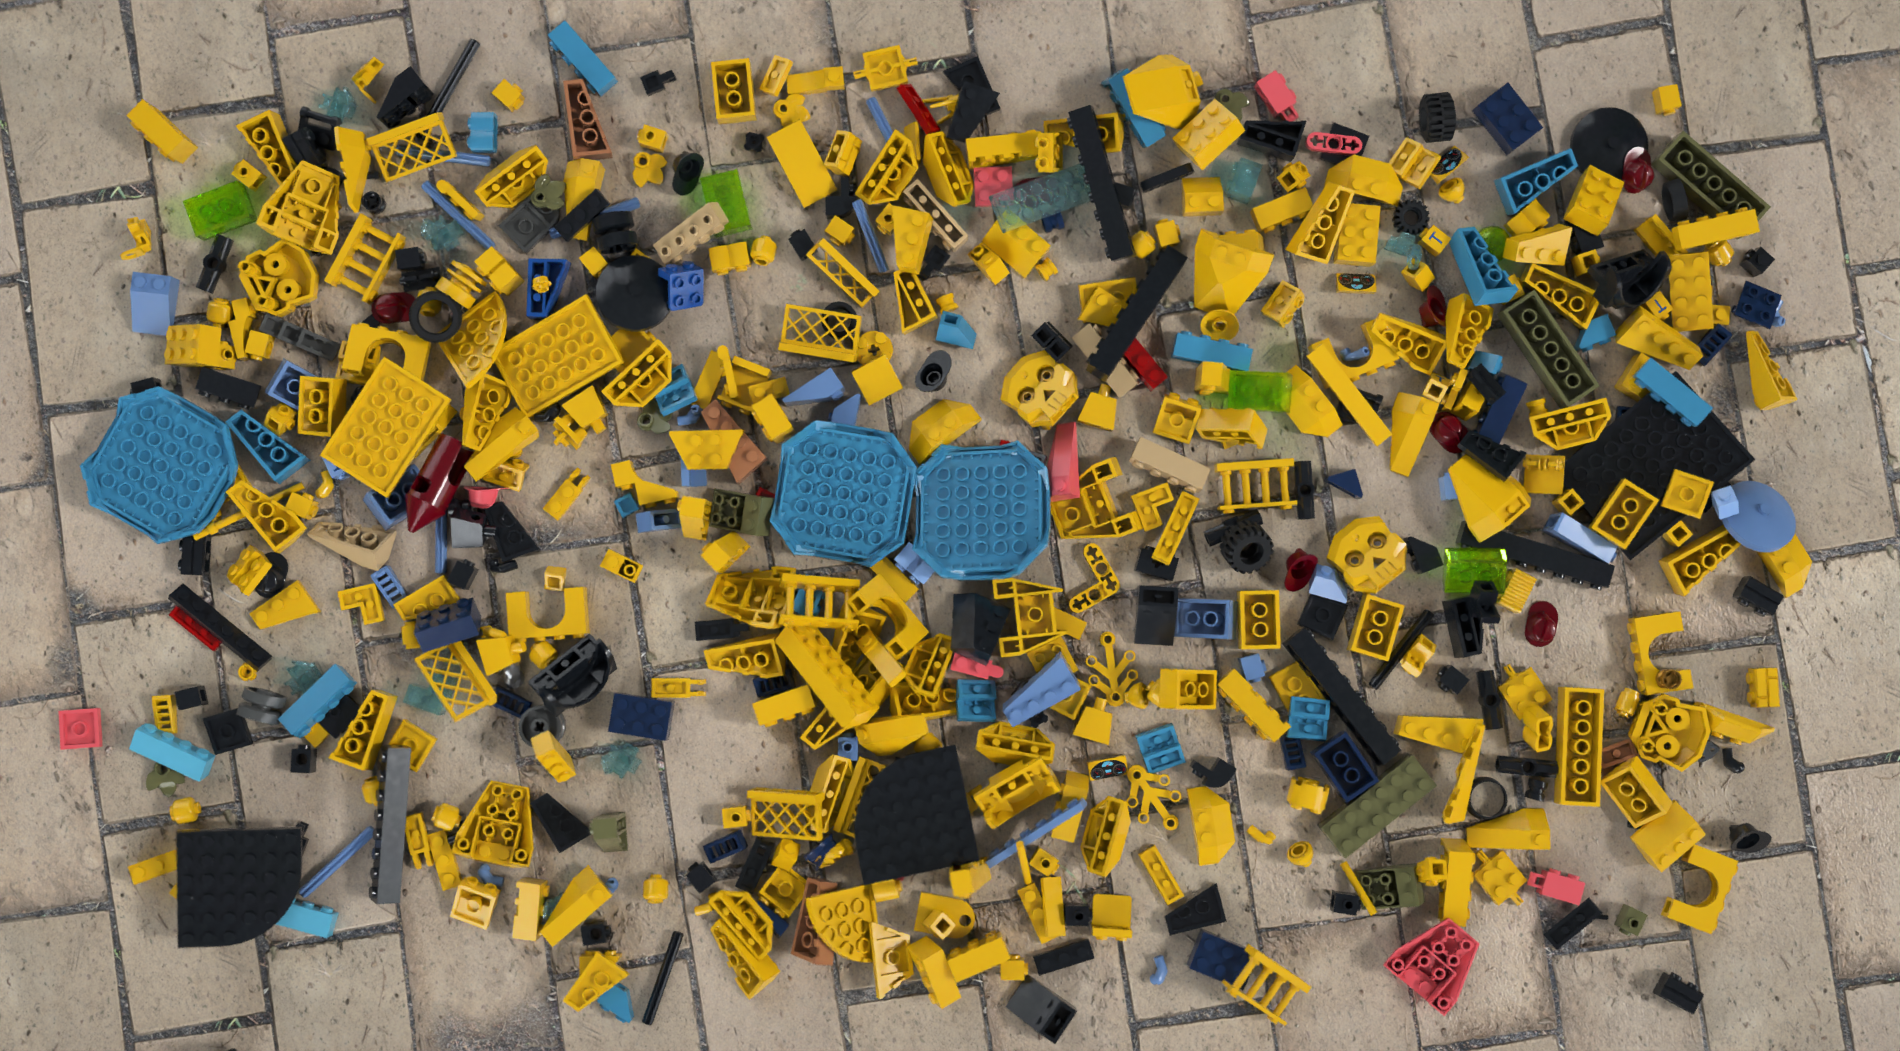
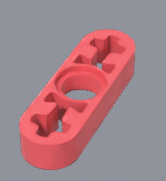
M1312 132L1305 140L1307 149L1316 152L1352 156L1353 154L1356 155L1362 148L1361 140L1355 136ZM1316 137V141L1322 142L1326 138L1324 148L1322 147L1323 143H1317L1316 146H1313V142H1310V140ZM1336 139L1339 143L1338 148H1330L1329 140ZM1343 140H1345V145H1349L1351 142H1354V145L1357 146L1353 151L1351 150L1350 146H1345L1343 150H1341L1343 146Z

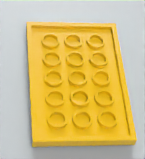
M585 294L504 342L494 362L521 412L527 415L528 418H531L534 414L543 411L623 364L625 361L589 295Z
M383 357L320 456L381 495L389 498L452 399L390 359Z

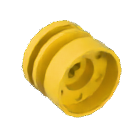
M453 260L450 264L455 266L457 271L454 272L447 268L446 271L452 278L448 279L441 276L435 287L446 293V295L451 296L452 299L469 310L476 301L470 292L473 290L481 293L482 290L475 285L478 282L485 287L487 282L484 281L479 273L466 264Z

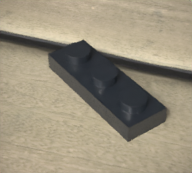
M595 189L557 223L554 228L566 242H569L593 218L597 217L608 207L610 202L599 189Z
M1589 897L1543 935L1558 950L1603 912Z
M1089 939L1033 956L1039 976L1095 959Z

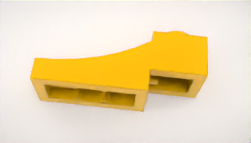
M843 66L827 67L817 71L787 75L788 96L791 94L826 93L829 90L845 89Z
M245 297L231 301L235 320L228 321L237 359L242 361L251 360V355L245 353V348L254 319H257L256 313L258 312V310H255L251 300Z
M869 630L856 642L863 654L868 657L892 688L907 675L899 662L884 647L880 637L872 630Z

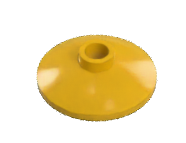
M1216 309L1203 316L1200 328L1202 334L1210 336L1211 340H1231L1239 331V321L1233 313L1223 309Z

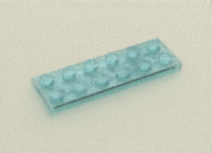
M1077 164L989 196L1002 232L1006 233L1090 202L1088 192H1091L1089 184L1086 185L1083 174L1086 173L1084 166Z

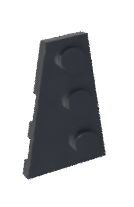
M978 56L943 71L944 75L959 91L963 81L992 90ZM997 99L985 116L1001 110Z
M963 81L946 138L965 143L1000 93Z
M1471 430L1468 431L1457 445L1459 449L1503 482L1507 480L1527 453L1522 450L1516 451L1511 449V446L1507 444L1501 445L1493 442L1491 438Z
M503 501L484 509L489 525L498 527L497 536L494 539L502 562H507L540 550Z
M548 793L530 803L559 853L590 835L589 828Z
M1217 883L1165 916L1169 936L1227 922Z

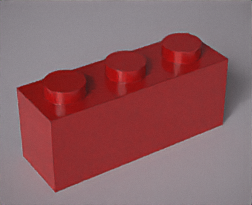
M1135 338L1123 357L1126 359L1127 364L1138 374L1146 387L1153 391L1168 376Z

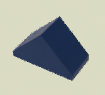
M1355 469L1324 479V482L1356 499H1361L1363 496Z

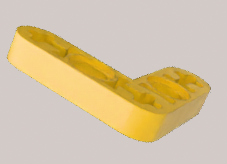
M1095 543L1087 544L1083 549V555L1096 576L1098 583L1070 599L1069 608L1074 613L1085 611L1113 595L1120 588L1119 580L1100 547ZM1088 547L1096 548L1095 555L1097 558L1101 556L1102 560H1098L1092 565L1091 561L1094 558L1092 555H1087ZM1104 563L1107 570L1104 574H1099L1096 571L1097 564ZM1111 573L1112 576L1108 578L1111 582H1116V585H1114L1115 589L1113 591L1112 589H1107L1108 582L1106 579L1102 582L1101 577ZM1092 589H1096L1100 593V597L1097 600L1089 598V592ZM1085 593V597L1090 604L1087 606L1086 602L1081 604L1080 610L1073 608L1074 600L1081 601L1084 599L1081 595Z

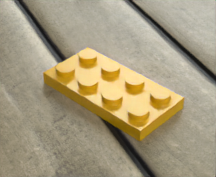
M1709 251L1668 255L1671 262L1669 285L1671 306L1673 307L1671 311L1673 329L1677 332L1714 329Z

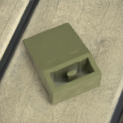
M714 488L709 526L754 536H769L770 517L775 498Z
M1417 863L1356 871L1357 879L1375 909L1415 907L1425 902L1423 884L1418 882L1416 874ZM1361 901L1362 910H1367Z

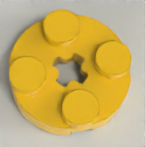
M869 331L864 333L858 341L857 360L861 365H864L886 354L890 361L893 355L891 340L882 332ZM873 345L880 349L875 356H873V353L868 352Z

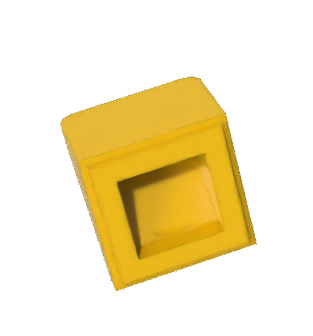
M548 566L544 572V589L563 592L566 568Z

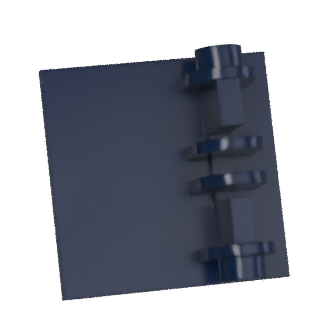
M1745 281L1738 304L1733 306L1731 312L1734 313V316L1770 330L1782 295Z

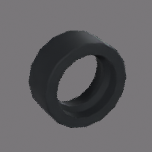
M833 302L824 309L830 311L842 309L848 312V314L856 315L853 307L846 302ZM851 318L848 327L849 331L856 328L857 319ZM821 322L824 331H829L824 323ZM833 330L838 339L847 334L845 330L840 332Z

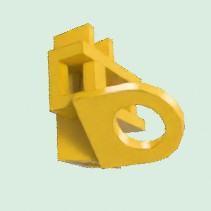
M375 57L364 64L351 78L358 86V89L374 104L377 101L363 88L372 81L384 66Z
M138 217L127 219V227L136 241V248L121 253L120 257L122 260L134 259L146 255V252L152 250L151 230L145 219L139 220Z

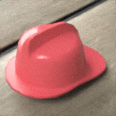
M463 487L468 490L470 505L482 509L493 506L499 490L509 489V487Z

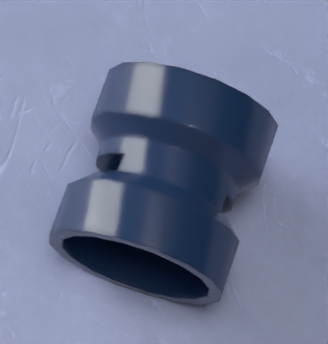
M1056 210L1050 215L1047 213L1041 215L1045 233H1050L1056 228L1058 230L1065 228L1060 210Z

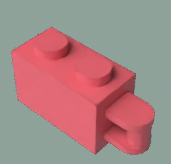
M1275 70L1257 81L1254 88L1274 119L1280 116L1283 121L1293 122L1299 118L1298 113L1293 107L1297 102L1295 100L1296 95L1293 90H1289L1286 86L1284 76L1281 73L1278 74ZM1287 110L1290 112L1288 116L1285 114Z
M954 652L950 670L987 680L989 676L1000 678L1004 673L1000 666L992 664L993 660H989L987 666L956 652Z
M1549 868V871L1542 869L1541 874L1530 871L1527 885L1536 887L1537 893L1580 905L1585 882L1580 881L1579 876L1568 873L1566 877L1560 875L1561 871ZM1537 877H1540L1539 883L1536 884Z

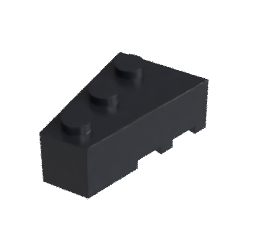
M1245 121L1243 125L1245 131L1239 136L1237 145L1292 162L1296 155L1306 121Z

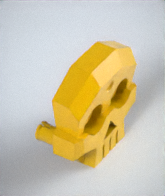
M280 239L265 251L259 249L247 255L245 260L240 261L238 264L239 271H241L239 278L255 310L268 312L282 318L294 312L296 306L317 299L320 275L309 253L293 243ZM275 262L279 263L277 268H274ZM291 287V292L287 294V288Z
M1045 350L1023 356L1005 375L1000 400L1003 404L1017 411L1021 419L1032 428L1042 426L1044 430H1050V426L1053 427L1079 398L1077 376L1065 364L1057 363ZM1046 375H1051L1049 379H1045ZM1031 396V399L1026 401V397Z
M1380 516L1357 518L1334 535L1326 558L1328 563L1343 574L1344 581L1353 591H1361L1363 594L1371 595L1370 593L1376 594L1406 570L1407 546L1397 533L1390 532ZM1376 541L1381 542V545L1376 546L1374 545V543ZM1357 559L1359 562L1353 564L1352 560ZM1374 563L1380 564L1374 569Z
M1661 693L1653 699L1639 702L1627 735L1634 743L1640 758L1654 763L1660 760L1683 772L1702 757L1711 732L1705 707L1681 703L1680 699L1665 693ZM1679 715V721L1675 722L1674 717ZM1654 721H1655V723L1658 725V727L1652 729V726H1653ZM1668 742L1670 747L1664 749V744Z

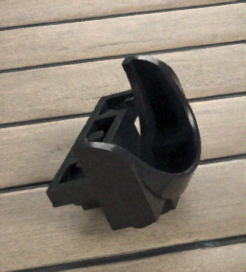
M1642 249L1591 265L1587 272L1599 283L1593 296L1604 308L1612 306L1615 310L1636 307L1646 303L1660 290L1671 272V262L1667 253L1661 251L1653 259Z
M589 633L530 679L528 683L542 698L544 705L557 717L567 709L582 706L594 699L605 686L609 675L617 670V666L611 651L600 638L596 640Z

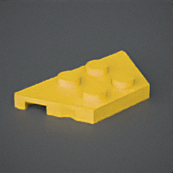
M744 429L669 431V435L688 470L728 469L731 458L738 447V442L744 434Z
M869 922L876 996L878 999H881L892 988L895 989L903 980H907L914 974L912 957L907 949V946L910 945V935L874 922Z

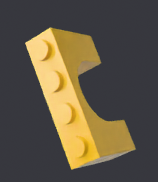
M1375 319L1361 325L1370 351L1366 362L1362 366L1349 367L1341 363L1334 352L1329 338L1307 347L1309 352H1311L1317 346L1323 344L1352 383L1360 380V375L1366 373L1367 376L1378 372L1377 368L1382 366L1385 369L1396 365L1395 361L1400 359L1399 355L1370 330ZM1319 374L1324 389L1330 388L1329 385L1322 378V376Z
M361 322L358 325H351L342 364L344 373L364 376L371 351L378 345L390 343L399 346L405 352L403 368L424 381L432 345L431 342L420 338L417 334L416 336L410 335L403 330L394 332L389 331L386 327L378 326L373 328Z
M880 573L846 600L858 616L869 607H878L891 617L895 625V636L884 647L896 661L929 633Z
M587 587L564 588V617L558 625L548 629L537 625L532 619L529 592L506 593L508 635H513L516 642H527L526 638H534V641H546L548 636H553V640L565 639V635H573V638H584V634L590 633Z
M1673 611L1628 618L1627 630L1631 634L1632 639L1630 648L1635 657L1633 666L1638 674L1637 688L1641 695H1654L1692 689L1693 682L1690 669L1676 670L1682 677V682L1676 689H1665L1658 686L1655 678L1660 670L1654 667L1649 659V646L1657 636L1684 631L1681 612Z
M1695 844L1682 855L1681 860L1702 868L1709 875L1711 880L1710 894L1703 902L1695 905L1686 904L1667 896L1661 915L1712 935V932L1718 925V915L1724 909L1725 896L1730 892L1732 877L1737 873L1738 861Z

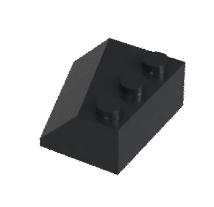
M977 593L954 594L951 651L987 666L1011 608Z

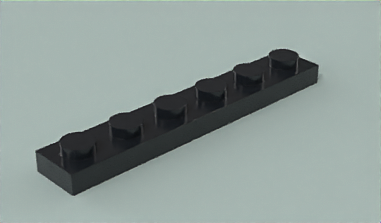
M185 584L180 585L169 594L168 599L257 672L272 659L271 654Z

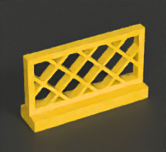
M436 112L366 138L368 145L372 146L386 182L458 157L443 121L445 118L442 112ZM439 125L442 130L440 139L431 135L433 128ZM417 133L426 136L423 145L413 142ZM429 138L438 142L435 152L426 148ZM401 139L409 142L405 152L396 148L398 141ZM412 144L421 148L417 158L408 154ZM441 144L448 146L451 155L442 156L438 154ZM386 146L391 149L388 158L381 156L379 147ZM424 150L433 154L429 163L420 160ZM394 151L403 154L400 165L391 161ZM406 157L416 161L413 169L403 166ZM389 163L398 167L396 175L391 177L387 171Z
M786 304L781 342H779L778 350L856 362L862 316ZM790 308L797 309L801 314V317L795 322L789 317ZM811 312L817 313L820 318L814 325L806 317ZM830 315H834L839 321L833 328H830L825 321ZM804 318L810 328L801 333L795 324ZM849 318L857 319L856 328L852 331H849L843 323ZM821 322L829 330L822 336L814 328ZM839 325H842L847 332L841 339H838L833 332ZM793 326L799 336L794 340L786 339L787 330ZM810 330L818 338L812 343L807 342L803 336ZM829 333L837 341L831 346L826 345L822 339ZM850 336L853 340V349L845 348L841 341Z
M461 641L430 650L414 658L415 663L455 723L486 705L491 706L497 702V694ZM448 647L451 652L450 659L439 657L440 651ZM427 658L435 660L433 668L425 667L421 661ZM437 661L447 662V670L435 669ZM451 664L460 665L462 668L460 674L449 672ZM433 674L445 675L443 683L434 682L432 679ZM447 676L459 678L457 686L445 684ZM461 679L469 680L472 683L471 688L459 687ZM444 688L455 690L453 699L443 696ZM458 691L469 693L467 702L455 700ZM472 694L480 696L483 700L478 704L469 703ZM454 704L465 706L464 712L456 715L453 711Z
M859 756L836 819L834 831L855 838V833L850 832L849 829L851 824L855 822L854 816L856 817L857 807L864 793V788L872 781L871 768L876 766L880 772L887 766L867 757Z
M764 787L747 790V798H751L753 836L813 841L822 840L821 801L825 800V792ZM757 801L762 802L766 807L762 813L757 808ZM775 803H779L783 808L779 814L772 807ZM792 804H795L800 809L796 816L789 809ZM809 805L815 806V815L813 817L806 810ZM768 811L775 817L771 823L764 816ZM785 812L792 819L788 824L781 818ZM802 813L809 820L805 826L798 820ZM760 820L767 826L764 831H758V822ZM777 821L784 828L781 832H777L773 827ZM794 822L801 829L797 834L789 828ZM810 824L816 828V835H811L807 830Z

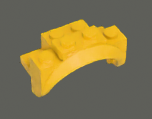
M1038 756L1026 764L1021 759L988 778L990 785L973 794V798L982 810L986 823L991 829H995L1035 803L1061 791L1059 780L1050 766L1045 764L1041 756Z

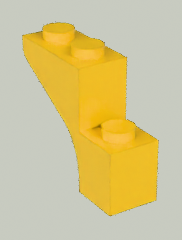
M630 460L611 464L615 487L621 488L624 491L632 489L633 485H635L639 505L645 506V509L657 507L656 503L664 502V505L675 503V499L680 498L678 491L642 480L635 472L633 462Z

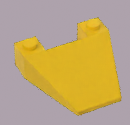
M1116 457L1093 464L1079 476L1080 498L1051 502V513L1061 539L1122 537L1143 529L1137 511L1119 517L1106 481L1123 475Z

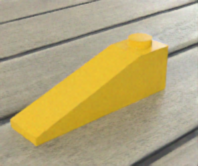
M1116 112L1096 115L1106 153L1121 152L1124 139L1123 114ZM1067 118L1043 121L1044 133L1063 132V145L1075 147L1072 139L1075 134L1073 129L1069 128Z
M337 126L334 127L337 151H340L343 162H340V167L345 178H347L344 180L347 201L354 213H358L371 162L370 150L373 149L372 146L368 145L367 137L363 132Z
M580 158L567 163L563 182L566 184L564 191L566 215L595 189L600 191L605 169L600 161ZM592 221L572 239L588 241Z
M1465 293L1449 299L1446 312L1447 362L1460 369H1465L1474 354L1475 347L1482 341L1483 334L1491 326L1494 308L1488 305L1474 306L1471 296Z
M1380 312L1370 329L1413 369L1430 376L1446 348V337L1444 334Z
M485 373L471 388L468 389L466 387L462 433L463 446L475 451H481L493 426L495 423H498L501 413L510 403L512 393L505 381Z
M1402 392L1397 393L1391 410L1390 471L1409 477L1439 406L1438 402L1422 396Z
M514 407L503 415L498 423H495L481 451H475L464 465V468L477 482L539 438V430L527 415Z
M844 603L838 619H844ZM867 608L859 616L852 609V620H859L856 630L844 632L842 629H835L832 647L840 654L841 659L851 670L857 665L856 661L863 653L856 642L869 630H872L879 636L886 620L885 615L870 608Z
M781 632L705 649L704 655L708 669L738 672L748 676L756 675L760 676V678L785 675L786 655L774 641Z
M907 682L897 683L893 688L890 686L891 716L924 713L926 721L956 715V689L940 688L937 697L932 699L915 693Z
M924 713L871 718L867 723L854 726L859 744L876 756L892 755L929 733Z
M1523 808L1516 812L1466 827V843L1470 848L1550 850V828L1544 808Z
M589 865L572 879L540 931L552 947L614 895Z
M721 918L711 927L710 930L720 950L725 952L729 961H727L729 968L733 967L737 975L735 980L749 1000L770 984L781 972L777 964L768 955L758 961Z

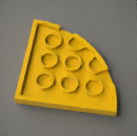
M497 291L492 292L462 314L461 326L453 337L446 341L438 342L468 389L476 384L490 369L505 339L507 315L503 300ZM451 323L442 330H440L438 333L446 331L450 327Z
M863 884L805 898L811 922L820 938L831 950L852 961L873 963L869 922L878 924L872 884Z

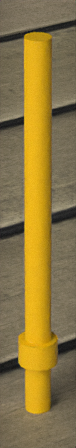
M299 482L270 496V498L278 502L290 496L292 492H299L305 489L302 482ZM239 511L216 523L213 521L200 533L194 534L193 537L195 540H198L209 534L213 535L219 532V529L246 516Z

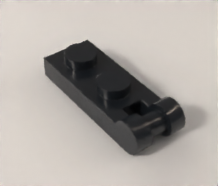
M757 836L735 887L751 894L754 893L775 843L771 841L768 843L762 837ZM759 847L766 850L764 855L757 852Z

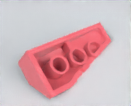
M1076 422L1057 424L1047 463L1051 502L1080 498Z

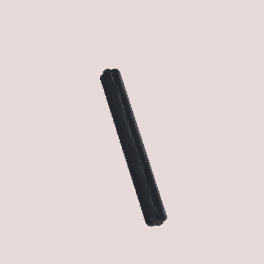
M1423 611L1390 654L1389 661H1385L1369 682L1372 688L1379 689L1434 617L1431 611Z
M679 931L673 932L642 1020V1023L646 1025L653 1024L684 936Z

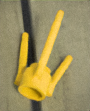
M959 94L922 99L923 103L939 102L931 104L929 107L945 106L947 111H951V113L936 121L940 125L953 116Z

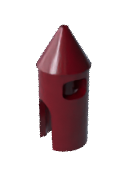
M442 433L436 439L411 488L405 494L409 532L415 533L446 514L445 511L467 472L464 465L475 452L462 448L461 441Z

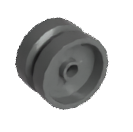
M244 687L242 698L248 702L239 703L236 714L257 722L274 725L280 724L278 718L282 713L276 709L285 707L287 697L267 689Z
M545 705L534 706L526 710L518 724L522 740L531 747L533 746L530 738L549 730L559 742L566 731V720L563 713L555 717Z

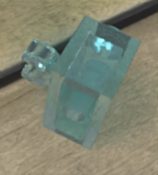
M1243 157L1238 162H1234L1231 173H1234L1232 180L1228 179L1225 190L1228 191L1226 197L1248 204L1263 165Z

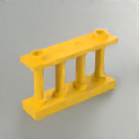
M360 213L324 281L334 287H337L338 284H343L364 295L362 301L370 305L377 298L378 289L396 258L395 250L404 248L406 237L400 233H397L395 238L373 227L371 224L372 220ZM365 233H370L391 244L386 255L363 243L362 239ZM356 250H361L382 261L377 272L354 260L353 256ZM347 267H352L373 278L368 288L344 277Z
M1294 458L1215 464V473L1220 472V476H1222L1224 506H1218L1217 510H1223V514L1235 513V509L1280 506L1281 510L1292 509V505H1297V500L1290 501L1287 471H1289V467L1294 466ZM1272 468H1277V471L1280 472L1281 502H1270L1268 472ZM1251 470H1258V473L1261 475L1263 503L1251 504L1249 481ZM1231 471H1239V474H1241L1243 504L1232 505Z
M782 573L779 587L786 589V614L780 615L778 624H782L784 627L842 629L844 632L856 630L859 620H852V608L846 600L858 591L860 587L859 579ZM804 589L806 591L805 616L793 615L794 590ZM816 590L825 593V617H813V597ZM834 592H842L844 594V619L832 618Z
M1248 944L1244 951L1250 955V960L1233 985L1226 980L1222 981L1227 987L1226 992L1235 998L1238 995L1266 1013L1268 1015L1267 1018L1273 1023L1277 1024L1280 1022L1286 1026L1287 1022L1280 1017L1281 1013L1296 991L1299 992L1301 989L1308 993L1312 987ZM1261 962L1264 964L1262 966L1263 970L1245 994L1239 989L1255 965H1259ZM1276 972L1277 978L1260 1003L1253 999L1268 975ZM1289 981L1290 987L1274 1011L1268 1009L1267 1005L1282 983Z

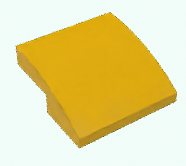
M1406 137L1389 163L1399 179L1421 189L1441 157L1439 154L1424 148L1421 143Z
M342 340L335 378H345L347 383L366 385L380 362L381 347L377 346L371 351L364 376L344 373L342 369L348 342Z

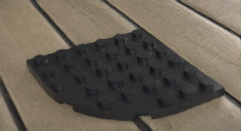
M955 744L901 757L882 769L867 786L859 802L855 818V843L864 885L980 861Z
M302 827L177 830L178 948L236 945L252 940L272 928L290 908L300 885L302 876Z

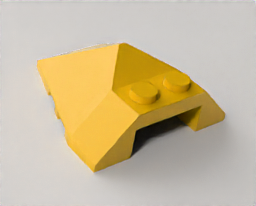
M302 160L264 203L256 225L273 236L307 250L332 255L339 236L338 201L340 176Z
M1201 228L1195 245L1194 307L1206 312L1223 309L1235 315L1267 275L1275 254L1258 248L1251 250L1220 239L1219 234Z
M774 566L771 567L772 570L765 571L753 569V572L743 574L742 571L717 574L705 605L754 627L769 629L783 627L782 624H778V620L781 614H786V589L779 587L782 573L796 574V568Z

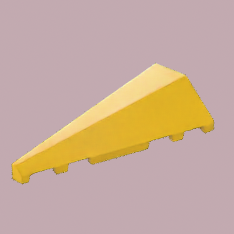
M1476 724L1455 770L1457 782L1442 812L1444 823L1451 824L1465 820L1485 729L1483 724Z

